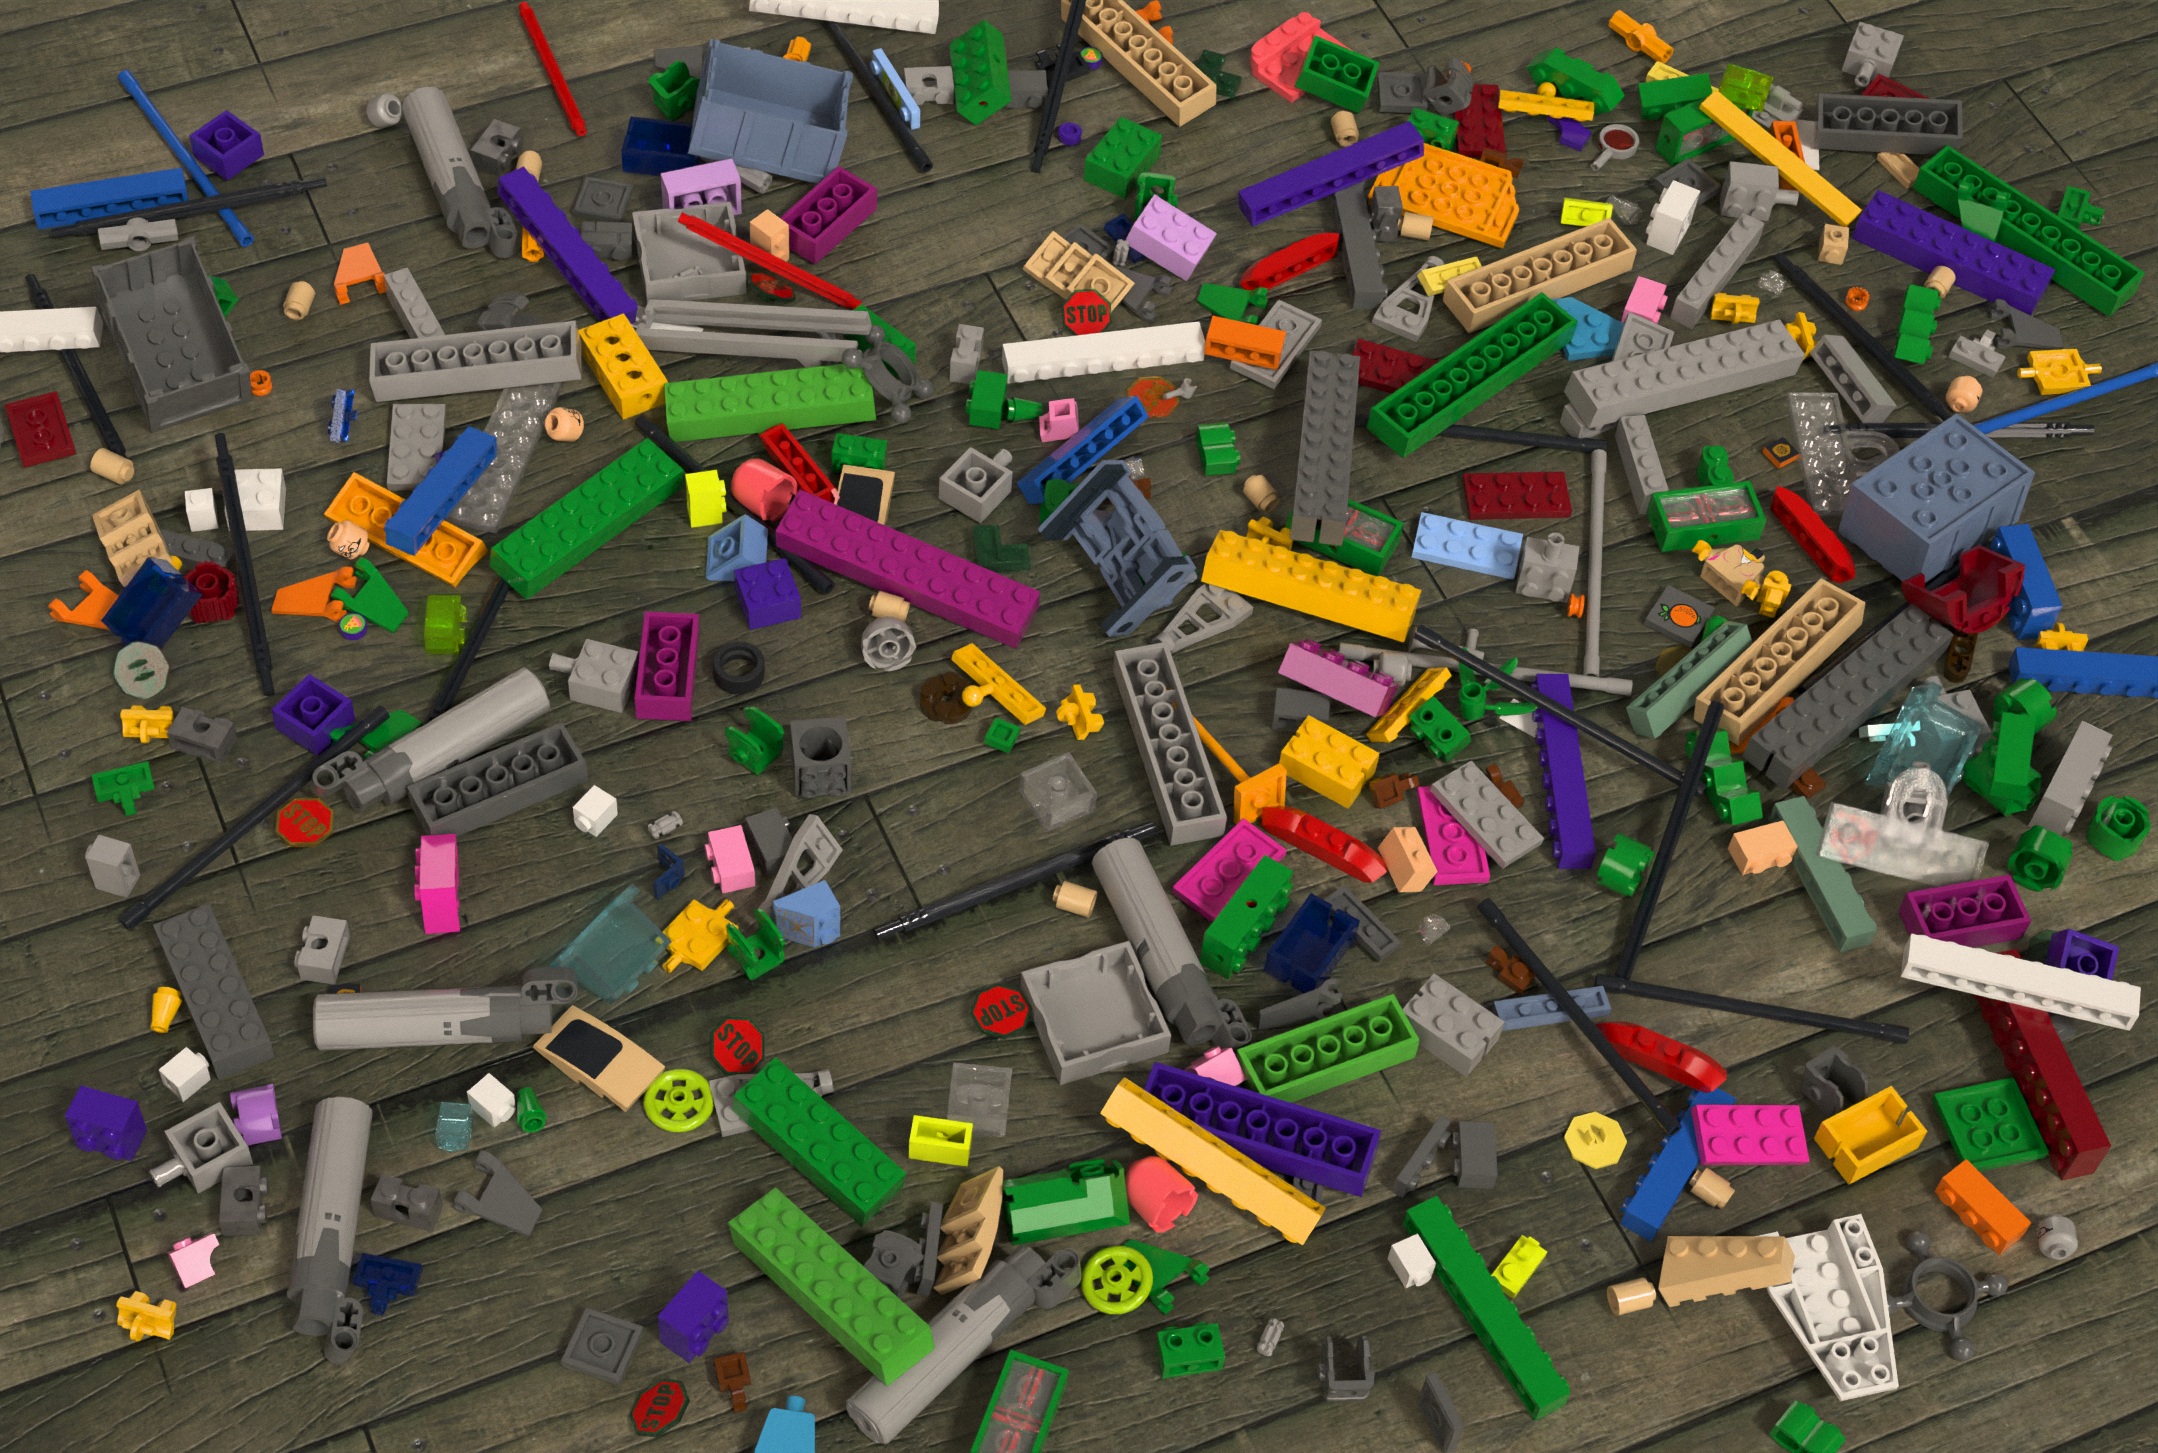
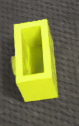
M717 470L685 474L687 510L691 528L723 523L722 513L727 512L725 497L721 496L726 495L724 480H719Z
M914 1115L909 1140V1159L968 1167L973 1123Z

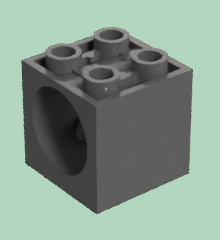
M846 717L790 721L791 760L795 797L814 798L816 796L851 794V756ZM816 758H826V759H830V760H827V761H815V760H812V759H816Z

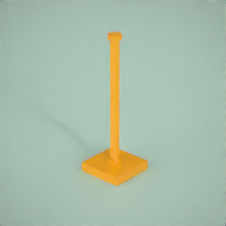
M1193 716L1200 740L1240 782V784L1235 786L1233 821L1236 825L1243 818L1249 823L1262 818L1263 807L1285 806L1287 770L1281 763L1250 778Z

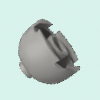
M884 616L875 619L868 624L862 633L861 648L865 661L875 669L876 667H885L884 671H894L904 667L911 661V655L916 649L911 629L904 621L895 617Z

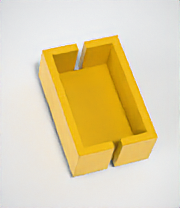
M1308 715L1296 731V736L1293 735L1281 751L1279 763L1287 770V776L1349 809L1361 793V789L1366 786L1374 775L1380 753Z
M1890 1086L1823 1121L1814 1140L1829 1159L1835 1157L1833 1165L1846 1182L1851 1184L1918 1149L1927 1130L1912 1111L1906 1113L1901 1125L1898 1127L1897 1124L1902 1118L1907 1105L1895 1089Z

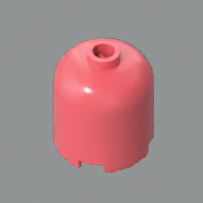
M756 458L743 462L735 470L731 480V492L738 502L764 521L771 520L775 522L787 512L792 494L796 496L798 493V484L795 478L762 459Z
M1148 1156L1141 1160H1136L1126 1170L1127 1202L1157 1233L1166 1232L1174 1228L1175 1224L1172 1221L1177 1219L1181 1213L1186 1217L1197 1201L1198 1194L1194 1191L1195 1187L1165 1159L1159 1156Z

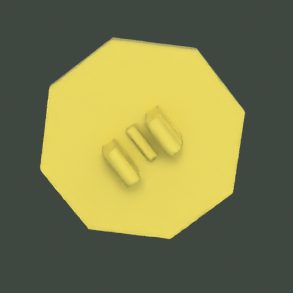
M1597 1112L1574 1117L1564 1136L1572 1158L1594 1169L1617 1164L1627 1144L1619 1123Z

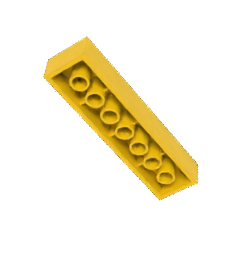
M1223 530L1219 531L1207 554L1201 579L1202 582L1400 642H1404L1422 591L1409 584L1393 582L1382 576H1373L1359 569L1343 567L1332 561H1323L1313 558L1309 554L1296 553L1282 546H1273L1263 543L1259 539H1250L1237 535L1235 532Z

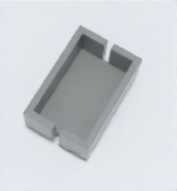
M1435 973L1421 987L1418 995L1415 994L1402 1009L1420 1040L1419 1045L1465 1077L1472 1072L1482 1060V1056H1485L1499 1040L1504 1026L1502 1019Z

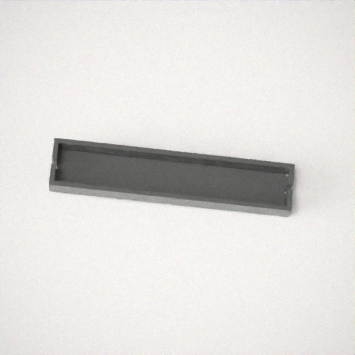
M1310 350L1290 539L1313 542L1317 519H1320L1322 523L1319 543L1342 546L1347 518L1360 356L1338 354L1335 357L1332 356L1333 353Z
M1911 604L1752 735L1742 757L1759 771H1763L1771 753H1773L1774 756L1765 775L1785 790L1805 771L1809 770L1945 654L1954 634L1937 621L1931 623L1929 615L1914 604Z

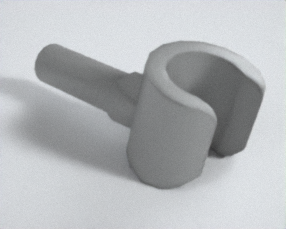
M1186 378L1180 388L1163 394V398L1167 400L1176 396H1182L1190 399L1197 386H1190L1192 380Z

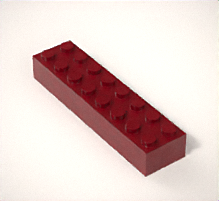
M2017 949L1997 953L2022 959ZM1972 994L1974 998H1977L1981 1007L1982 1017L1985 1022H1988L1993 1033L1994 1043L1996 1046H1999L2004 1056V1064L2007 1070L2011 1071L2047 1147L2053 1169L2058 1172L2061 1180L2094 1174L2111 1148V1144L2047 1011Z

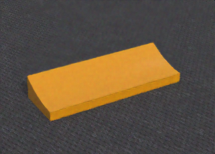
M353 472L324 513L325 517L330 521L341 523L342 521L349 520L367 531V541L456 588L466 573L489 552L482 540L445 520L415 556L387 545L386 532H384L385 523L388 518L395 515L399 510L400 504L405 499Z

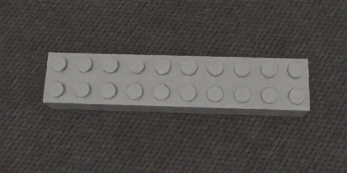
M1779 319L1573 371L1564 393L1589 429L1619 421L1620 417L1643 415L1793 376L1798 371L1805 354Z

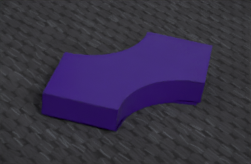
M1548 115L1547 120L1560 131L1561 138L1559 143L1581 152L1589 140L1592 131L1586 129L1579 121L1573 118H1553Z

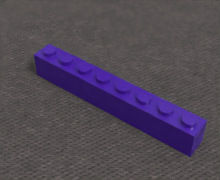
M1411 121L1397 125L1394 128L1375 134L1372 137L1353 143L1350 146L1238 191L1239 209L1251 226H1256L1423 157L1424 138Z
M524 166L499 177L497 194L597 319L602 322L624 313L631 324L635 323L638 310L636 301L626 294L620 281L614 279L609 273L607 265L597 258L591 245L584 242L578 229L568 222L564 212L558 209L552 202L549 193L543 191L539 186L536 177L530 174Z
M1536 674L1534 684H1530V687L1574 711L1568 674ZM1538 707L1532 712V720L1537 722L1535 741L1536 744H1540L1541 749L1538 755L1539 766L1544 769L1542 788L1547 790L1545 810L1550 812L1551 817L1548 822V831L1554 838L1552 842V857L1557 858L1558 869H1591L1596 851L1577 728Z

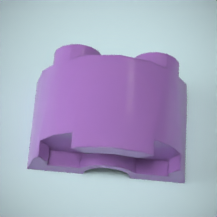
M273 1084L230 1093L232 1108L239 1111V1117L234 1118V1124L240 1135H243L247 1146L282 1139Z

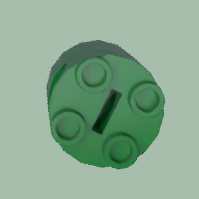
M1990 738L1983 745L1982 752L1977 757H1970L1963 765V769L1966 771L1962 777L1963 782L2005 817L2015 812L2027 811L2039 798L2042 775L2031 766L2029 767L2027 788L2022 801L1989 795L1990 784L1985 783L1988 767L1993 766V761L1988 760L1991 744H1996V740Z

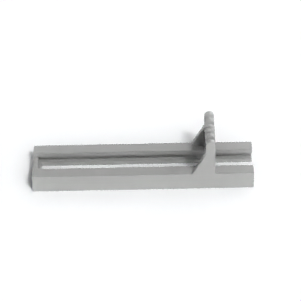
M649 299L644 311L646 315L642 316L644 323H639L636 333L647 350L797 359L805 368L836 365L838 362H842L843 352L848 348L857 349L858 343L857 341L839 340L837 333L869 335L872 324L868 311ZM655 322L816 332L822 339L650 328L652 323Z

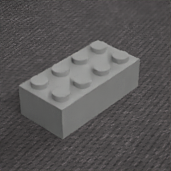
M2085 721L2081 722L2028 827L2031 828L2032 826L2039 825L2060 836L2063 832L2069 834L2076 820L2075 818L2078 817L2084 806V799H2087L2094 786V780L2097 779L2103 768L2104 762L2100 761V759L2106 761L2113 748L2108 745L2112 734Z

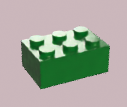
M1315 35L1305 53L1294 87L1359 114L1368 99L1380 62Z
M1120 117L1085 159L1083 180L1126 199L1137 185L1140 174L1148 172L1160 157L1163 135L1124 117Z

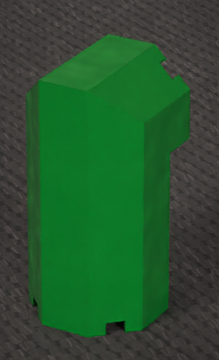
M1096 1158L1070 1164L1069 1172L1063 1168L1060 1171L1003 1180L1002 1215L1004 1223L1012 1227V1230L1006 1231L1012 1246L1130 1225L1124 1168L1118 1160H1111L1112 1165H1105L1104 1159Z

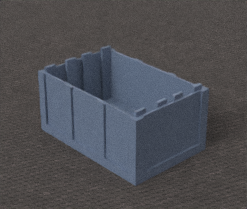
M710 39L697 88L688 154L718 161L733 159L735 165L819 184L838 167L848 131L845 130L848 96L853 73L849 71L840 72L811 65L810 62L790 60L765 54L760 50H749L720 43L717 39Z
M1956 413L1851 484L1838 533L1853 544L1858 545L1869 557L1877 560L1882 564L1883 568L1897 576L1900 580L1904 581L1919 573L1925 574L1926 583L1941 571H1947L1953 567L1954 562L1960 559V553L1988 542L1989 538L1996 534L2000 526L2013 525L2018 522L2035 472Z

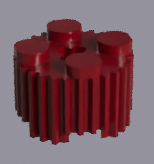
M206 560L204 563L200 561L193 571L189 570V574H185L179 580L187 614H190L194 622L203 623L206 621L208 623L211 621L214 623L215 620L220 622V619L230 620L235 616V609L238 608L237 604H239V594L234 573H230L229 569L225 570L224 566L220 568V565L213 563V560L210 562Z

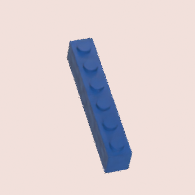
M182 168L30 191L38 230L71 225L78 221L189 200Z
M1137 395L1117 399L1020 479L1017 485L1028 503H1044V492L1048 480L1057 478L1066 480V483L1072 482L1144 422L1149 416Z
M468 426L463 434H459L452 447L442 454L437 465L430 468L421 484L415 486L411 496L404 500L395 515L386 521L384 526L386 544L415 556L496 458V437Z
M2016 647L2009 660L2012 684L2025 677L2024 680L2035 679L2046 690L2052 692L2064 691L2079 694L2095 693L2126 695L2130 697L2142 696L2158 699V656Z
M1719 1088L1709 1093H1704L1697 1089L1693 1090L1687 1101V1104L1690 1105L1687 1112L1681 1110L1676 1118L1682 1125V1128L1672 1137L1665 1135L1660 1145L1664 1148L1661 1154L1654 1153L1647 1166L1650 1172L1647 1176L1641 1174L1634 1186V1190L1637 1191L1634 1198L1628 1196L1623 1203L1620 1211L1624 1213L1620 1225L1650 1242L1653 1241L1700 1163L1691 1108L1695 1105H1734L1737 1098Z

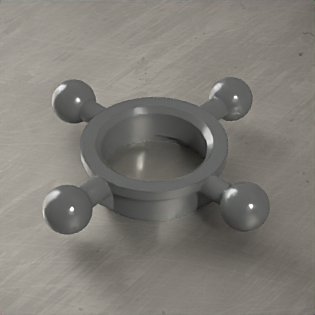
M872 325L869 335H865V338L874 348L867 349L862 355L859 350L848 348L842 354V363L850 369L862 368L874 388L892 401V419L896 423L903 424L911 417V409L904 402L911 397L912 390L917 398L928 399L933 394V385L926 379L919 380L918 372L909 357L897 346L883 342L885 339L884 329L878 325ZM882 360L885 361L896 372L901 382L898 381L894 376H892V374L887 370V368L883 364Z
M1914 1230L1908 1234L1906 1243L1912 1252L1917 1253L1920 1264L1914 1266L1904 1278L1901 1288L1902 1296L1892 1297L1886 1293L1889 1317L1895 1313L1896 1309L1906 1308L1908 1313L1921 1325L1935 1331L1949 1332L1952 1339L1950 1344L1951 1355L1958 1361H1967L1974 1355L1975 1348L1972 1341L1963 1336L1960 1328L1968 1324L1975 1314L1978 1294L1987 1292L1991 1296L2003 1295L2008 1288L2007 1279L1998 1272L1988 1274L1983 1281L1974 1279L1971 1272L1961 1263L1950 1258L1934 1257L1928 1250L1931 1244L1929 1235L1923 1230ZM1928 1272H1941L1953 1277L1959 1282L1965 1292V1308L1954 1314H1943L1931 1309L1918 1295L1917 1279Z

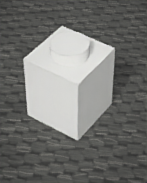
M212 488L185 491L186 512L191 532L218 529L217 507Z
M594 785L573 807L575 825L581 831L589 832L597 837L618 815L616 798Z
M187 1047L159 1069L163 1085L182 1102L211 1080L208 1071V1061L202 1054H194Z
M490 1073L467 1092L469 1106L494 1128L499 1123L510 1119L516 1109L514 1094Z
M1418 1234L1391 1246L1388 1260L1405 1288L1412 1285L1421 1286L1432 1278L1436 1263Z

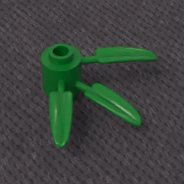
M1517 657L1511 658L1499 669L1511 675L1518 665ZM1459 663L1460 681L1463 687L1459 691L1458 712L1464 719L1478 720L1484 715L1485 710H1495L1497 715L1510 716L1527 714L1538 708V706L1532 703L1498 702L1496 705H1486V691L1489 688L1495 691L1500 685L1487 678L1484 681L1485 686L1482 687L1476 682L1474 670Z

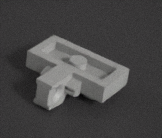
M1986 330L1981 340L1975 338L1971 341L1960 336L1951 350L1949 358L1994 378L2006 356L1994 351L1995 347L1991 344L1996 333Z

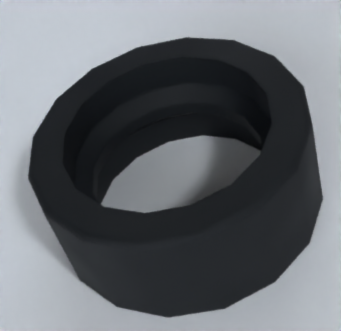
M735 641L725 644L714 655L713 676L716 684L722 690L731 694H745L758 688L764 680L765 660L762 652L755 645ZM735 659H745L753 663L755 669L750 674L740 677L727 674L723 670V666Z

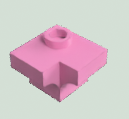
M1074 398L1049 401V412L1039 416L1042 442L1070 439L1079 432L1078 407Z
M1219 1046L1213 1047L1204 1052V1056L1191 1062L1192 1065L1185 1069L1187 1072L1233 1086L1246 1080L1232 1048L1220 1049Z
M214 1233L192 1241L190 1237L173 1244L174 1249L167 1252L184 1288L215 1274L210 1264L211 1252L219 1245Z

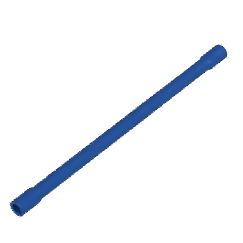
M129 70L120 72L118 80L126 91L132 95L206 197L219 195L220 193L142 90L133 74ZM231 208L217 210L241 246L247 247L253 243V235L244 223L238 219Z
M2158 362L1973 426L1982 433L1987 434L2150 378H2157Z

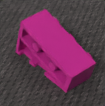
M456 834L421 836V848H416L417 865L415 866L416 883L414 888L415 900H421L425 934L460 932L458 909H460L458 899L459 864Z

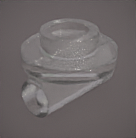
M1769 270L1768 274H1762L1757 286L1780 295L1786 281L1781 280L1782 274Z
M1436 914L1423 918L1422 924L1419 926V931L1423 935L1422 939L1427 945L1433 943L1450 929L1444 916H1437Z

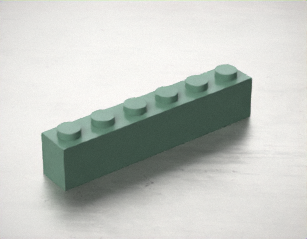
M1725 621L1627 706L1626 709L1634 733L1655 739L1672 723L1676 722L1689 708L1693 707L1696 703V697L1753 644L1747 624Z
M1805 796L1775 803L1769 820L1771 823L1783 820L1798 847L1792 859V864L1839 952L1870 945L1877 931L1876 923L1867 913L1863 898L1860 894H1857L1853 887L1850 874L1844 870L1840 863L1839 854L1832 848L1825 828L1821 827L1816 818L1813 806L1809 805Z

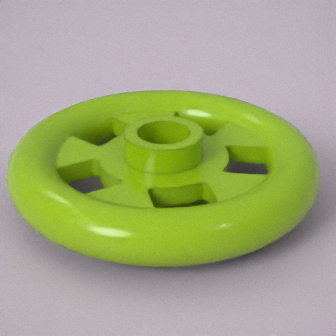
M672 1069L663 1072L645 1091L643 1100L645 1112L651 1122L669 1132L680 1133L698 1128L710 1117L714 1108L709 1082L701 1074L688 1069ZM673 1081H686V1086L673 1087ZM700 1089L703 1098L694 1100V1095L691 1091ZM659 1090L666 1091L664 1101L656 1099ZM677 1096L684 1097L682 1101L674 1100ZM665 1108L674 1113L671 1119L661 1114ZM694 1108L697 1114L687 1119L683 1113Z
M1110 1246L1095 1253L1084 1266L1081 1277V1289L1088 1303L1103 1313L1114 1315L1124 1314L1139 1307L1147 1299L1153 1284V1272L1148 1260L1140 1252L1127 1246ZM1112 1259L1115 1265L1103 1270L1100 1265ZM1127 1260L1132 1261L1137 1266L1132 1272L1123 1266ZM1116 1275L1122 1276L1117 1282L1111 1281L1112 1277ZM1101 1278L1104 1288L1095 1290L1093 1280ZM1132 1280L1141 1282L1136 1293L1128 1290ZM1108 1294L1121 1295L1120 1302H1109Z

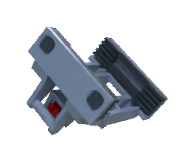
M1102 460L1038 528L1045 541L1068 540L1074 535L1094 564L1101 565L1100 571L1121 605L1120 608L1117 607L1101 623L1109 637L1130 635L1153 611L1169 607L1173 603V598L1188 583L1194 582L1197 579V574L1194 571L1196 569L1189 556L1183 557L1170 532L1164 530L1165 524L1128 477L1132 471L1123 460ZM1107 497L1115 507L1112 512L1095 510ZM1136 570L1138 571V573L1140 574V576L1142 577V579H1143L1144 582L1146 583L1144 586H1143L1141 580L1139 579L1137 573L1135 572Z

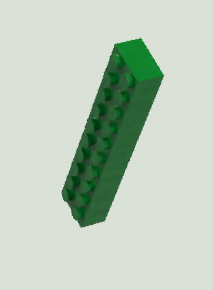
M1945 146L1920 168L1913 189L1960 220L1958 189L1961 181L1974 183L1969 201L1995 207L1998 192L2010 193L2011 198L2005 209L1995 242L2054 268L2053 281L2108 317L2136 293L2145 272L1952 147Z
M1543 292L1539 293L1373 406L1366 428L1401 458H1405L1569 344L1573 339L1578 321Z

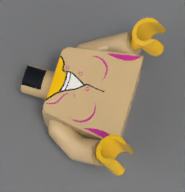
M1699 540L1691 551L1699 554L1698 558L1700 561L1705 560L1700 575L1702 579L1736 607L1747 596L1751 600L1759 597L1761 586L1764 582L1762 573L1765 568L1762 564L1765 556L1760 549L1755 548L1748 552L1740 545H1734L1730 548L1712 549L1703 540Z

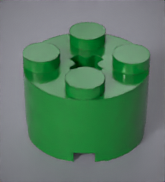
M2022 677L1995 696V709L1992 710V716L1997 722L2000 721L2002 712L2036 717L2034 734H2036L2056 719L2057 710L2056 706L2051 708L2049 700L2052 697L2042 684L2035 679L2024 680L2025 677Z
M2106 797L2100 802L2088 824L2086 840L2113 861H2122L2139 850L2151 829V823L2148 818L2149 812L2142 803L2132 797Z
M2032 826L2030 830L2021 834L2008 860V869L2011 868L2014 874L2013 879L2022 887L2035 892H2042L2043 889L2051 888L2050 891L2058 888L2072 860V843L2070 840L2062 838L2060 835L2046 830L2042 826Z
M1619 832L1613 840L1617 842L1615 849L1609 848L1597 873L1599 878L1595 883L1622 896L1632 897L1634 892H1638L1644 880V876L1640 874L1646 866H1650L1655 852L1650 850V846Z

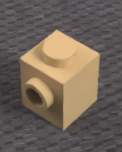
M1824 225L1819 240L1818 261L1842 265L1848 249V227Z

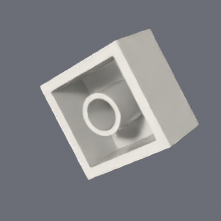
M1674 180L1669 189H1663L1659 199L1660 204L1655 203L1650 215L1654 219L1649 222L1646 229V234L1649 235L1646 245L1671 255L1675 253L1691 224L1700 194L1699 190Z
M282 468L235 470L246 531L283 530L286 486ZM225 507V515H226V520H227V524H228V528H229V523H228V518H227V512H226V507Z

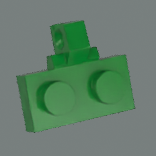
M2067 186L2058 217L2079 230L2081 221L2082 223L2100 225L2105 209L2088 203L2090 191Z
M148 761L92 774L98 803L114 799L115 804L122 802L125 816L137 814L134 799L141 798V792L155 789Z

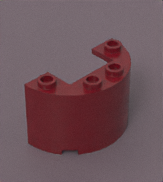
M1977 545L1960 553L1959 578L1932 591H1928L1925 589V574L1919 573L1901 582L1902 592L1909 605L1914 604L1930 617L1965 633H1979L1993 627L2010 610L2007 605L2013 595L2018 596L2020 592L2025 564Z

